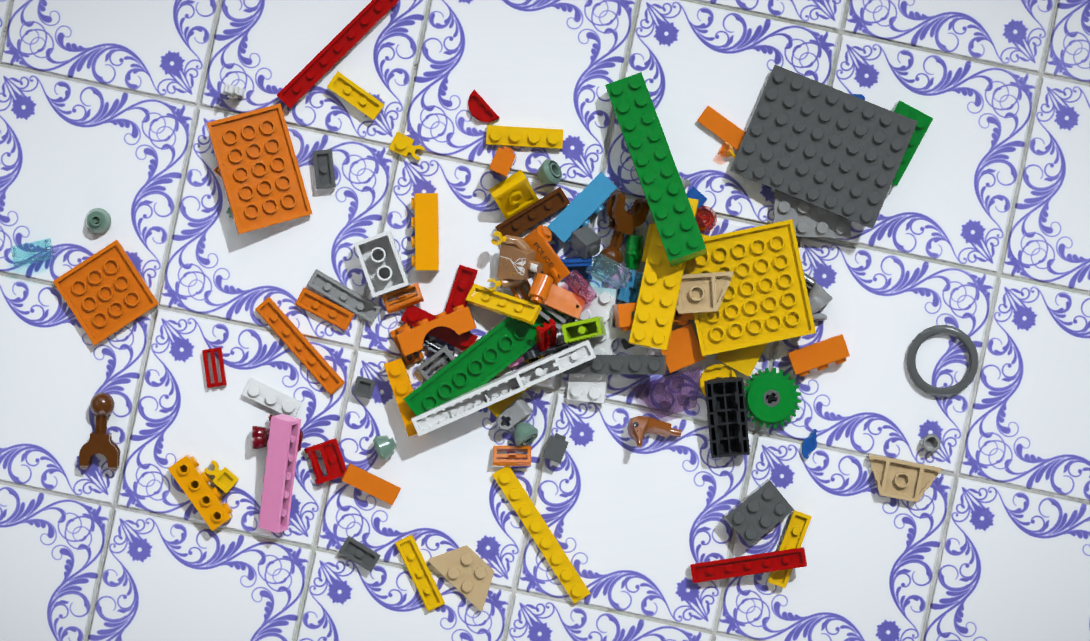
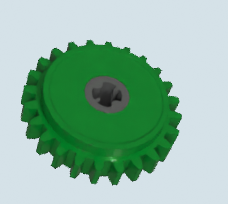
M765 368V373L758 370L757 376L751 374L753 379L751 381L746 379L748 386H744V390H746V411H749L747 418L753 416V423L758 420L760 427L763 423H766V428H769L770 424L777 428V423L784 426V420L791 422L789 417H796L794 410L800 409L796 404L802 402L797 399V396L802 394L801 392H796L799 385H793L795 378L789 380V373L784 376L782 369L776 373V368H773L772 372ZM774 393L775 401L768 403L766 396Z

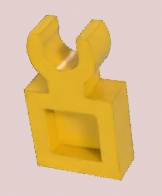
M399 132L396 133L389 147L390 150L404 157L411 153L416 160L421 159L419 156H416V150L421 149L425 151V148L421 145L413 146L414 139Z
M212 460L211 463L215 466V469L210 471L206 467L204 471L209 475H214L215 478L212 482L227 494L239 478L226 466L221 470L218 462Z

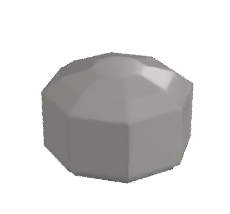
M927 434L922 438L921 445L925 451L935 452L940 448L941 441L937 435Z

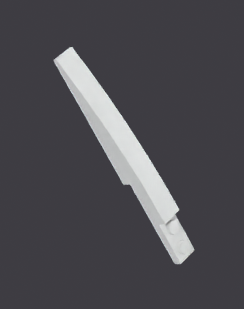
M584 340L411 418L418 435L422 436L517 394L532 385L596 358V355L589 340Z

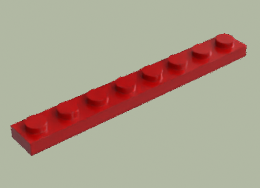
M372 0L277 96L291 109L399 0Z

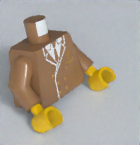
M499 231L493 233V236H498L500 239H492V244H501L497 278L500 281L489 278L487 282L492 281L495 283V286L487 287L488 290L493 291L499 286L500 288L517 287L524 284L527 279L533 278L534 273L542 272L543 264L535 261L536 251L531 249L523 238L511 235L503 236Z

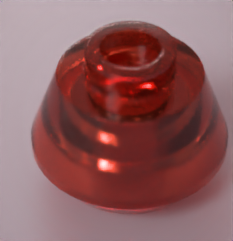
M709 206L697 208L695 219L699 230L707 232L716 225L717 215Z

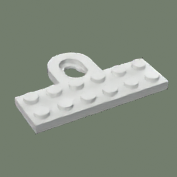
M579 285L578 295L586 298L579 319H575V322L598 316L602 317L606 335L588 340L595 355H615L612 351V343L618 338H623L629 342L631 330L621 331V328L614 327L613 305H616L618 289ZM582 341L575 342V343L572 344V346L575 345V344H578V343H580V342H582ZM635 345V352L627 355H648L649 347ZM569 374L567 400L605 404L609 374Z

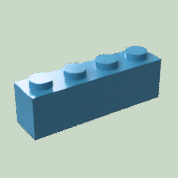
M600 172L547 227L563 243L566 240L570 243L572 232L579 227L586 226L590 222L588 218L593 213L597 215L604 208L602 206L603 202L606 199L608 200L611 193L618 187Z

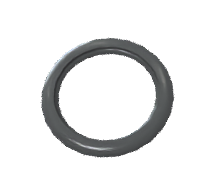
M934 325L921 331L912 340L906 357L907 371L913 383L923 392L936 397L953 396L966 389L974 380L979 364L978 352L971 338L962 330L949 325ZM939 334L951 335L963 343L969 355V366L965 376L955 385L943 388L928 384L922 379L916 368V354L921 344L929 337Z

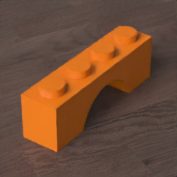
M462 304L453 308L454 312L450 314L442 312L435 315L436 319L430 322L428 319L417 322V327L411 329L409 325L399 329L400 333L396 336L404 356L422 350L426 335L436 327L444 326L451 328L458 335L477 328L469 306L464 307Z

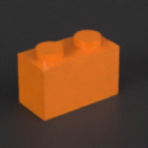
M506 146L503 149L498 147L489 170L507 178L517 158L514 150Z

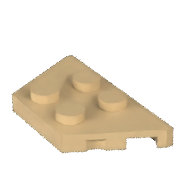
M734 272L683 275L676 307L678 313L718 311Z
M873 454L868 456L878 493L881 496L918 502L937 475L942 471L940 467Z
M468 545L428 559V562L479 611L483 610L495 571Z

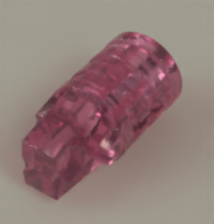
M578 270L570 272L565 278V283L588 304L597 297L590 283Z

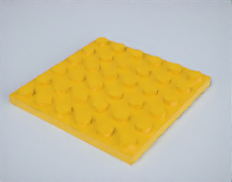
M793 219L705 237L703 241L707 254L686 261L685 274L734 272L719 310L715 312L693 313L702 356L816 333Z

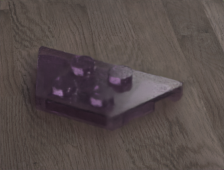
M702 365L633 386L631 389L659 419L695 408Z

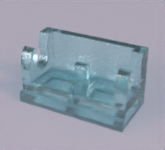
M51 238L15 245L11 248L14 267L55 259Z
M601 253L591 259L594 262L591 266L587 267L586 273L616 289L626 288L633 272L631 269Z

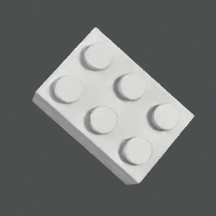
M391 230L354 243L373 298L410 285Z

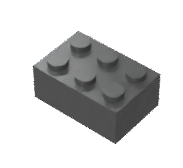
M767 479L725 513L724 516L746 543L751 546L794 509L774 484Z

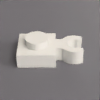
M224 84L223 92L229 98L238 99L239 96L244 97L245 89L239 86Z

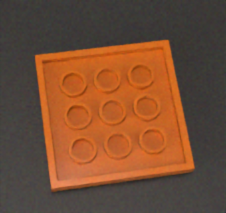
M115 240L53 281L94 346L159 305L158 300L119 240Z

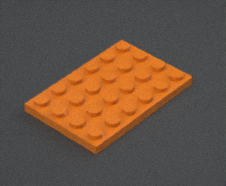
M281 103L206 123L238 235L313 214Z

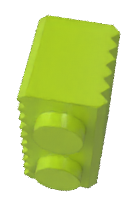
M599 316L561 325L566 343H575L606 335L603 318Z

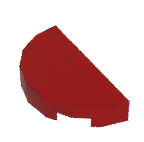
M474 89L468 100L469 111L472 116L478 121L485 123L494 122L500 117Z

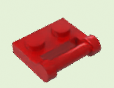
M337 438L304 449L313 468L316 485L342 477L347 467ZM317 450L321 452L328 473L326 476H323L315 451Z

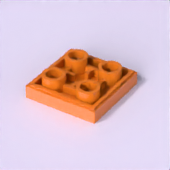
M691 323L671 331L668 350H661L662 355H666V365L670 373L706 359L705 356H702L700 343Z

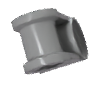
M520 396L499 415L497 424L501 429L509 430L515 424L521 422L533 410ZM503 416L505 418L510 417L511 419L508 427L507 425L502 426L500 424Z

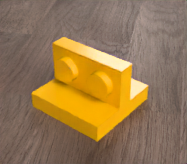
M521 170L488 189L506 220L539 200Z

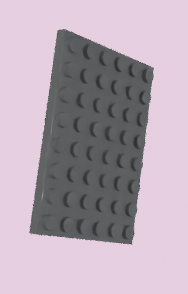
M774 65L730 171L873 229L918 121Z

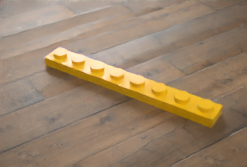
M504 466L493 473L494 479L574 604L591 594L511 467Z

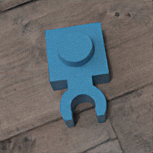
M629 269L627 273L628 281H623L617 299L626 303H636L640 292L638 283L641 282L643 273Z

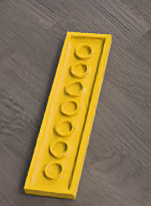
M688 198L696 218L699 200ZM655 222L629 344L667 351L686 261L670 266Z

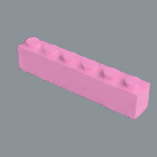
M285 414L272 416L269 424L270 432L267 441L268 449L265 459L266 466L263 477L261 508L258 516V528L274 533L286 531L289 527L301 419Z

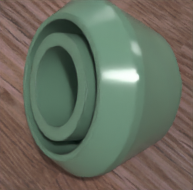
M546 159L538 168L537 177L544 184H557L561 180L562 171L557 162Z
M94 208L87 213L85 225L90 232L102 234L110 228L111 216L105 209Z
M520 422L514 427V440L518 446H526L538 436V429L528 422Z
M388 435L375 436L373 439L376 452L381 460H387L394 454V449L397 447L393 437L389 438Z

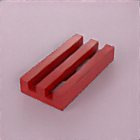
M553 319L549 320V324L543 323L542 328L540 326L536 327L537 349L540 352L557 345L556 323Z
M222 347L202 350L207 388L227 385ZM215 352H218L222 382L218 381ZM207 353L211 355L214 383H211Z

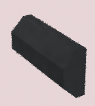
M724 377L704 381L711 458L750 455L743 378Z

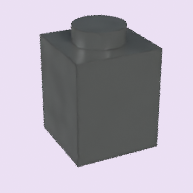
M588 225L572 232L570 246L583 259L599 253L601 238Z
M555 433V436L550 435L542 457L561 464L569 441L565 440L566 436Z

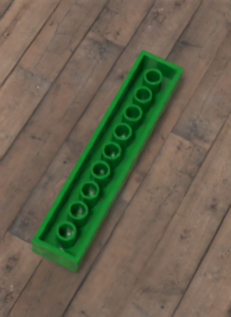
M642 72L606 84L605 87L670 266L707 254L705 243Z

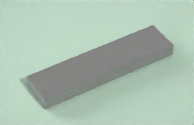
M318 269L314 271L307 283V286L371 324L374 323L382 309L379 305Z

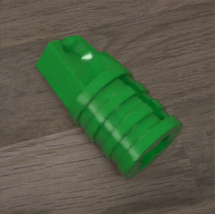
M626 235L625 268L639 269L643 236Z

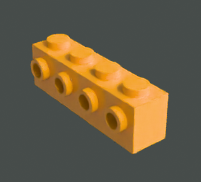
M188 454L170 466L168 470L213 531L233 517L231 514L233 510L227 502L223 503L220 498L222 496L220 491L216 487L213 488L209 483L211 479L205 471L201 472L198 468L200 464L197 459Z

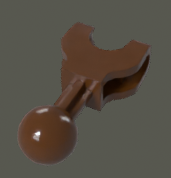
M614 191L609 196L605 209L609 217L608 227L613 229L614 232L609 246L602 249L599 254V263L605 270L613 271L621 266L623 255L620 247L625 233L632 235L634 229L646 221L649 211L646 199L640 198L635 200L631 209L626 211V198L623 193Z
M97 393L90 401L91 411L96 415L95 432L90 433L89 441L79 451V467L82 470H87L91 466L93 455L98 453L107 458L110 471L117 472L119 468L120 448L113 442L112 433H107V417L113 412L115 407L114 399L108 393Z

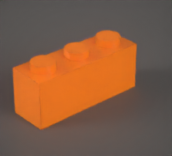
M843 334L787 352L794 375L799 374V377L810 374V370L817 368L818 371L828 368V364L834 361L836 364L847 361L846 357L850 356Z

